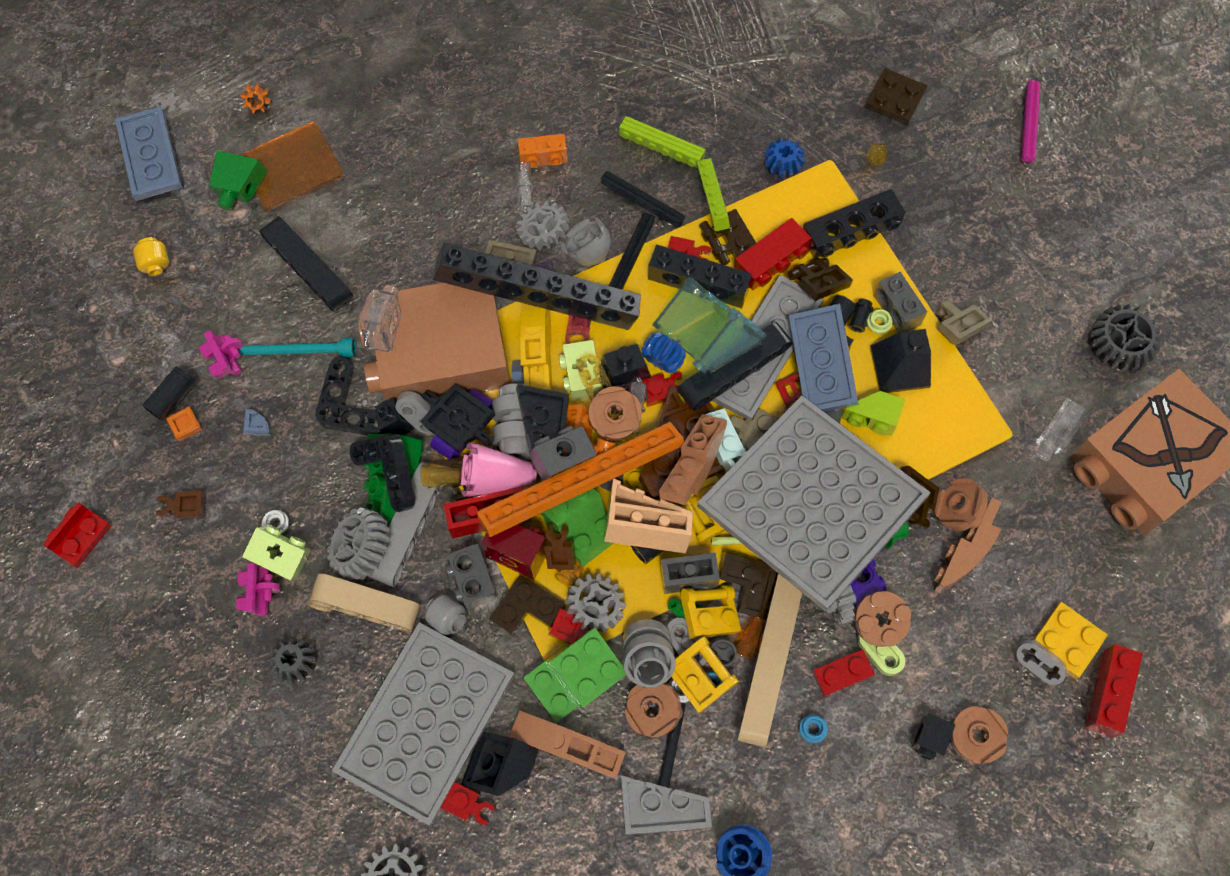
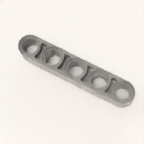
M423 461L418 465L411 479L415 498L414 507L411 510L395 513L388 527L390 529L387 535L390 541L386 545L388 550L384 552V560L379 562V569H373V574L368 576L369 578L392 587L397 585L445 484L447 470Z

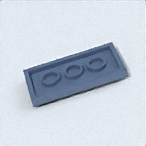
M162 107L116 118L115 122L127 175L135 201L183 188Z
M836 304L789 315L803 397L823 412L859 405L841 305Z

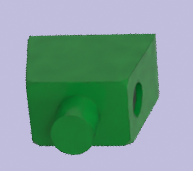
M217 151L209 184L213 191L220 196L217 203L218 207L231 211L235 200L245 203L251 201L267 173L266 168L258 159Z

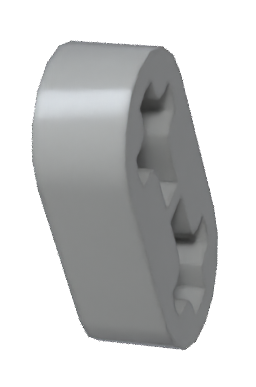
M1028 639L1020 643L1017 649V659L1023 666L1050 685H1057L1064 681L1067 668L1059 657L1035 640ZM1024 648L1026 650H1030L1031 648L1035 649V656L1040 661H1038L1033 656L1026 658L1024 656L1026 652ZM1043 663L1050 668L1057 666L1059 668V676L1057 674L1048 675L1049 669Z

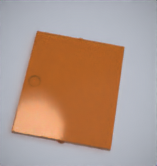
M315 121L240 154V156L258 159L267 170L264 179L256 190L266 212L345 176L331 151V147L328 146Z

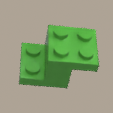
M594 488L540 513L544 517L547 528L549 524H553V530L558 534H561L563 525L568 526L569 533L566 541H574L576 561L582 567L613 544L604 542L607 514L605 513L601 495Z
M593 627L572 644H565L522 678L554 722L557 723L576 707L584 708L626 676V673L613 651L597 629Z

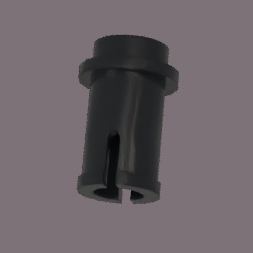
M858 299V302L854 303L856 310L849 325V329L854 332L861 333L865 331L869 314L874 310L872 307L873 303L867 299Z

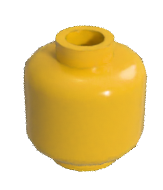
M152 237L143 238L137 242L133 249V255L138 270L148 273L149 276L162 274L163 270L169 265V258L164 243Z

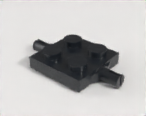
M455 383L447 393L440 397H437L430 390H426V394L423 393L422 398L431 404V408L420 421L421 424L459 454L465 450L469 442L471 443L475 439H478L486 447L493 443L494 438L483 430L496 415L493 410Z

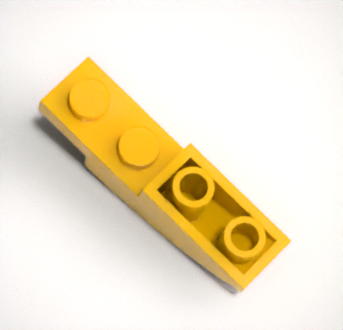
M522 303L520 359L524 370V385L552 391L549 346L551 344L550 310Z

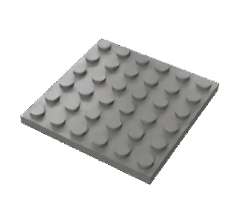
M801 396L698 501L697 507L827 612L929 497L930 492L805 397Z

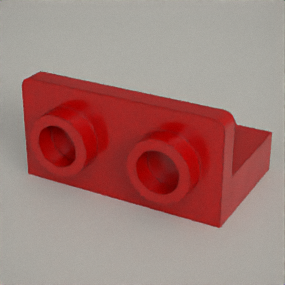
M78 502L66 512L64 519L57 528L48 534L43 546L78 569L112 525Z

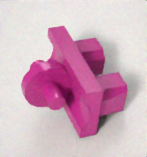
M207 331L204 334L207 341L199 347V350L206 359L216 358L217 361L209 366L212 376L221 379L229 373L235 376L239 375L242 370L236 359L240 357L238 350L243 348L241 339L231 338L230 335L217 336L214 335L213 331Z
M248 563L246 570L238 572L237 582L239 586L246 588V595L238 596L236 599V609L260 617L268 616V602L272 600V593L280 592V585L272 583L273 575L270 574V570L258 566L256 563Z

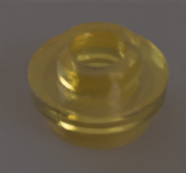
M875 143L870 147L866 160L869 161L871 166L877 167L886 161L888 157L887 146L882 143Z

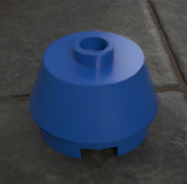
M735 825L728 828L719 838L716 848V863L723 876H766L772 864V850L767 838L758 829L749 825Z

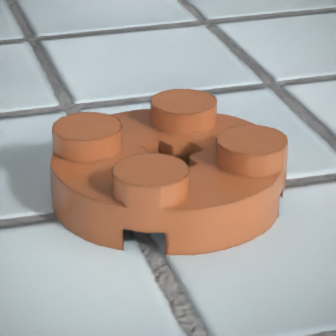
M608 387L598 392L593 398L588 411V418L592 429L599 437L612 441L628 438L637 430L642 417V409L638 398L621 387ZM612 407H616L617 411H622V415L619 416L618 420H614L607 414L611 412Z
M960 478L950 482L952 486L948 487L946 491L942 489L938 494L935 508L936 516L943 525L953 531H964L969 528L979 527L988 505L987 492L976 482L968 478ZM962 500H964V506L958 509L956 507L957 504H961Z
M888 591L873 592L864 596L856 605L854 622H856L859 636L865 642L878 647L894 646L907 635L911 623V610L898 595ZM885 612L887 619H889L888 623L879 626V620L875 617L877 613L883 614Z
M663 683L654 688H644L636 685L628 694L627 708H625L626 719L631 728L641 735L648 737L664 736L677 726L679 719L682 717L683 710L680 698L669 684ZM650 701L659 705L657 716L654 713L649 715L647 712L650 708L648 704Z
M972 706L961 711L953 719L952 723L955 724V728L950 739L956 753L964 760L973 765L988 764L1000 758L1006 751L1008 728L1003 718L994 710ZM974 728L978 731L984 730V743L974 740Z

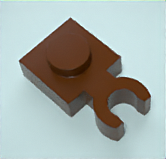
M202 490L175 492V499H170L167 496H159L156 499L160 504H167L164 510L156 511V514L161 518L170 517L173 513L174 518L177 520L204 518L205 493Z
M549 524L547 528L546 538L548 540L544 546L547 569H575L577 563L574 541H566L569 533L567 525L562 526L561 534L554 532L553 524Z

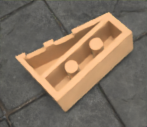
M613 478L604 542L686 553L692 535L693 512L663 499H660V501L645 496L644 491L636 489V491L622 486L621 481Z

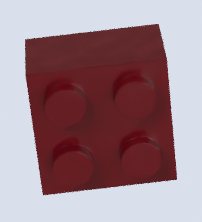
M517 524L492 537H489L486 532L481 542L486 558L532 580L536 578L546 558L544 549L546 537L543 536L544 533L531 526L527 529Z

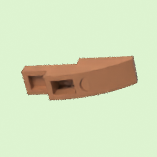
M704 414L701 415L681 446L682 456L659 490L660 499L686 505L692 494H698L716 458L727 426V420Z
M992 497L988 501L980 526L974 529L969 528L965 539L961 538L955 545L950 544L944 558L948 559L945 568H939L934 578V581L937 582L935 592L941 593L958 583L989 552L1002 530L992 525L1002 503L1001 501Z
M520 710L509 737L614 779L617 778L626 753L598 740Z

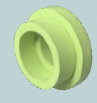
M883 309L871 312L867 320L868 328L876 334L888 332L893 323L890 314ZM879 320L883 325H878L875 321Z

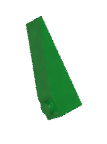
M368 434V439L391 434ZM398 435L403 442L410 479H412L422 456L423 440ZM380 461L365 464L364 468H368V481L364 482V491H368V502L364 508L376 511L382 515L383 519L387 521V527H389L396 511L393 510L390 504L382 463Z

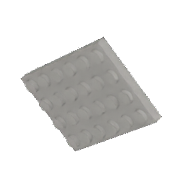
M419 622L332 771L423 823L432 826L454 782L457 781L515 676L514 672Z

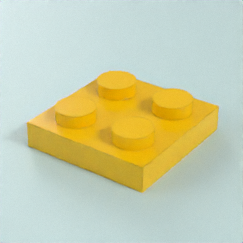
M1060 602L1033 640L1039 642L1059 657L1066 665V673L1074 679H1078L1108 634L1066 604Z

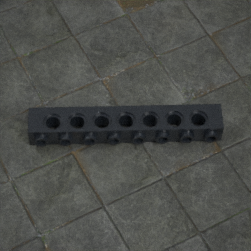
M443 242L436 258L434 281L629 330L639 317L641 294Z

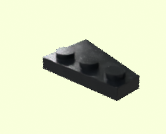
M520 384L516 386L529 453L535 447L534 443L547 436H549L550 440L559 436L558 432L566 428L569 394ZM556 447L557 453L563 457V448ZM531 459L532 467H533V468H536L535 465H534V463H533V461H532V459Z

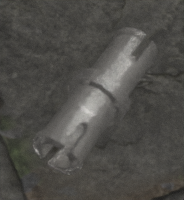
M527 162L516 164L517 183H515V191L517 192L518 201L517 210L523 213L528 212V207L533 209L531 192L534 190V186L531 182V165Z

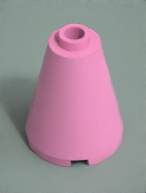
M469 442L466 448L471 450L469 455L463 456L461 485H466V491H462L463 496L486 495L521 486L525 490L531 484H535L537 471L536 468L532 467L531 462L477 443Z

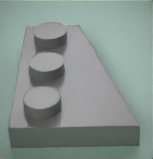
M621 775L626 835L712 828L709 797Z

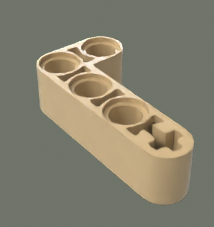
M326 574L317 575L307 603L309 607L320 611L331 612V610H335L405 632L413 631L420 608L418 603Z

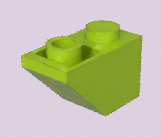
M879 391L858 400L859 405L846 407L842 419L846 420L850 425L855 427L864 426L872 429L876 434L892 436L897 427L905 399Z

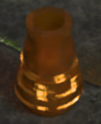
M751 616L746 626L735 639L734 645L739 656L746 659H754L755 655L759 654L763 628L765 626V621L761 618Z

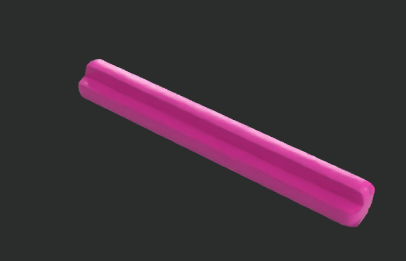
M1030 80L1026 86L1021 160L1024 163H1032L1036 158L1041 84L1039 81Z

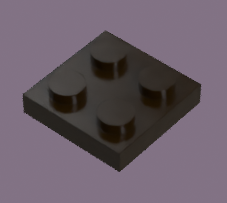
M884 68L866 102L865 108L908 126L928 85Z

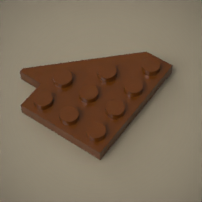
M671 386L656 428L671 422L683 436L685 442L701 415L715 412L709 402L699 410L692 411L687 403H683L675 387ZM681 447L643 465L638 479L648 497L655 500L660 498L659 490L682 456ZM717 457L706 479L725 472L723 465H720Z

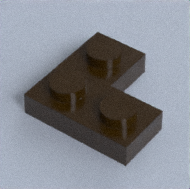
M724 553L719 571L720 580L743 585L737 612L765 619L776 571L767 563Z
M520 575L489 620L513 636L527 614L548 628H551L558 610H564L566 605Z

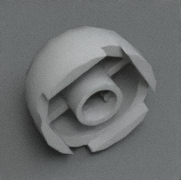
M594 217L596 221H590L587 218L577 223L566 234L568 237L566 244L562 241L561 249L563 253L576 265L588 267L600 264L606 259L611 247V238L607 227L599 218Z

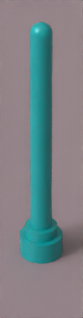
M347 337L338 340V343L244 345L238 351L240 356L338 353L343 355L344 358L356 357L357 346L354 337Z

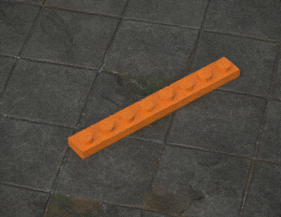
M668 422L478 511V519L489 537H492L681 447L684 443V438L673 424Z

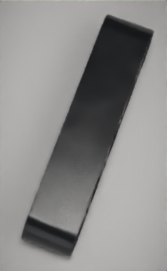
M280 216L259 230V233L270 247L331 311H336L353 297V294L343 281Z
M774 322L685 380L678 387L677 392L692 411L699 410L783 354L791 347L793 340L778 322Z

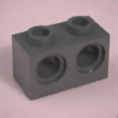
M901 271L879 281L873 296L881 308L886 310L892 317V325L898 333L910 331L920 326L928 311Z
M478 543L447 554L450 563L445 564L450 579H456L458 588H455L454 592L460 604L464 603L466 609L469 610L498 599ZM471 561L473 564L470 569L465 571L459 569L462 562ZM471 586H481L478 594L469 595L467 593Z

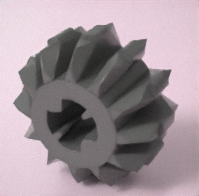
M290 637L288 644L283 639L280 640L281 648L279 650L275 647L271 648L275 657L267 659L268 663L273 665L269 670L270 673L277 675V680L281 683L287 680L288 684L293 685L296 677L301 682L305 681L303 673L306 671L308 674H312L313 670L309 665L316 663V659L311 656L314 653V649L311 646L307 647V641L304 639L297 642L295 637ZM294 656L297 658L293 659L295 661L293 665L288 664L291 662L289 661L290 657Z

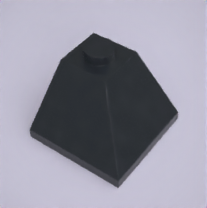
M926 329L899 332L870 346L879 391L892 393L931 387V349Z
M483 731L473 750L461 785L500 796L529 778L539 749L515 738Z

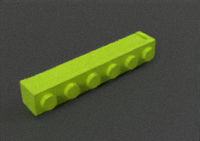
M625 116L619 126V136L648 147L650 150L660 152L664 156L672 157L676 161L688 164L690 167L698 168L697 161L705 158L706 149Z
M712 159L697 161L698 172L714 230L716 232L730 228L729 217Z

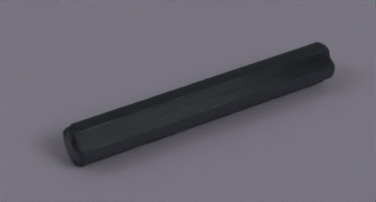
M609 171L602 175L601 183L675 227H680L685 220L684 214Z
M647 212L642 214L610 281V287L623 290L655 222L653 214Z

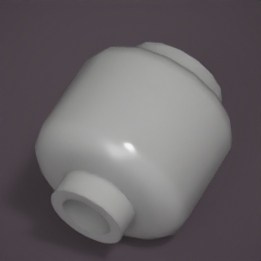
M444 594L432 598L428 602L425 619L439 633L443 635L454 634L463 628L466 622V610L454 598Z

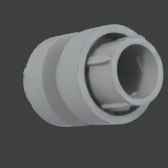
M518 384L504 385L499 389V397L495 398L492 402V410L496 415L493 420L499 423L493 428V446L502 453L530 461L529 448L516 392Z
M643 619L632 623L625 630L622 637L625 673L633 683L644 688L660 686L670 679L675 670L671 634L664 624L656 620Z

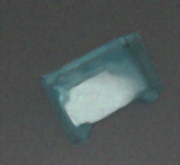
M691 277L687 279L652 324L660 331L659 333L667 335L680 344L695 359L692 364L704 374L707 370L711 372L718 370L759 346L768 336L740 311L720 301Z

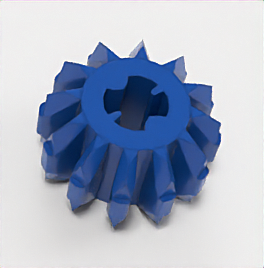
M779 137L777 143L771 142L769 148L765 151V166L770 168L771 175L778 173L780 179L783 175L790 178L793 173L798 174L804 165V148H799L798 141L791 143L790 137L786 141Z
M652 333L646 339L641 349L643 357L648 362L667 373H675L682 366L683 360L686 357V352L680 344L661 333Z

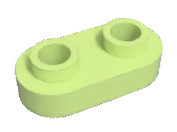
M858 635L859 647L864 650L866 656L882 674L894 676L904 668V654L896 645L885 647L873 646L865 642ZM885 659H892L894 662V666H887L885 664Z

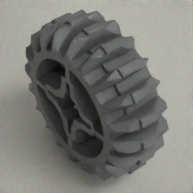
M1118 304L1113 309L1109 307L1104 313L1099 314L1092 325V332L1089 338L1094 340L1091 343V347L1098 348L1096 356L1102 355L1104 357L1103 363L1110 361L1112 362V368L1120 365L1122 371L1127 370L1128 367L1133 371L1138 367H1145L1160 351V342L1163 337L1158 334L1161 328L1154 326L1156 319L1150 320L1148 318L1149 312L1140 313V306L1132 310L1130 304L1125 305L1124 308Z

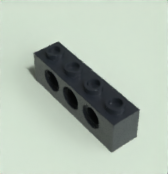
M889 189L806 222L803 225V229L812 238L809 251L813 259L825 258L841 248H851L861 240H871L886 230L893 231L901 225L906 211L894 191Z
M657 244L648 265V280L741 309L749 291L752 277L751 273Z

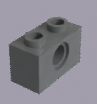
M572 426L558 432L559 436L550 440L549 436L534 443L535 447L529 455L542 481L597 455L583 426L573 429ZM556 447L564 448L567 457L560 456L557 453Z
M716 553L661 559L660 570L664 594L681 592L682 589L686 588L700 590L718 587L720 576Z

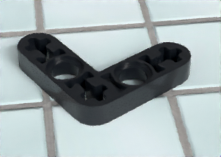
M334 358L329 364L315 412L319 424L326 429L366 436L368 434H387L388 432L380 431L378 428L375 429L373 424H371L377 423L376 411L345 406L354 370L347 358ZM342 365H344L346 370L341 371V381H338L339 374L336 369H341ZM331 388H340L341 394L338 397L331 398L328 396ZM331 411L335 417H329L328 420H325L323 415H327ZM350 415H358L360 420L356 425L350 426L346 424V419Z
M391 434L352 443L350 446V457L355 465L360 466L381 461L388 496L393 510L396 512L411 510L414 507L415 498L405 450L400 436Z

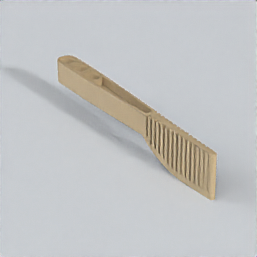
M779 573L738 736V741L766 748L802 596V592Z

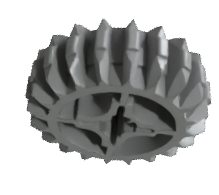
M353 508L350 513H345L344 519L339 520L338 527L333 529V537L329 538L331 545L327 548L330 551L327 559L330 560L329 567L334 569V573L346 579L357 581L358 579L364 580L367 575L372 576L373 569H379V562L384 560V552L388 550L386 545L390 541V538L387 536L390 529L387 527V521L378 512L368 508Z

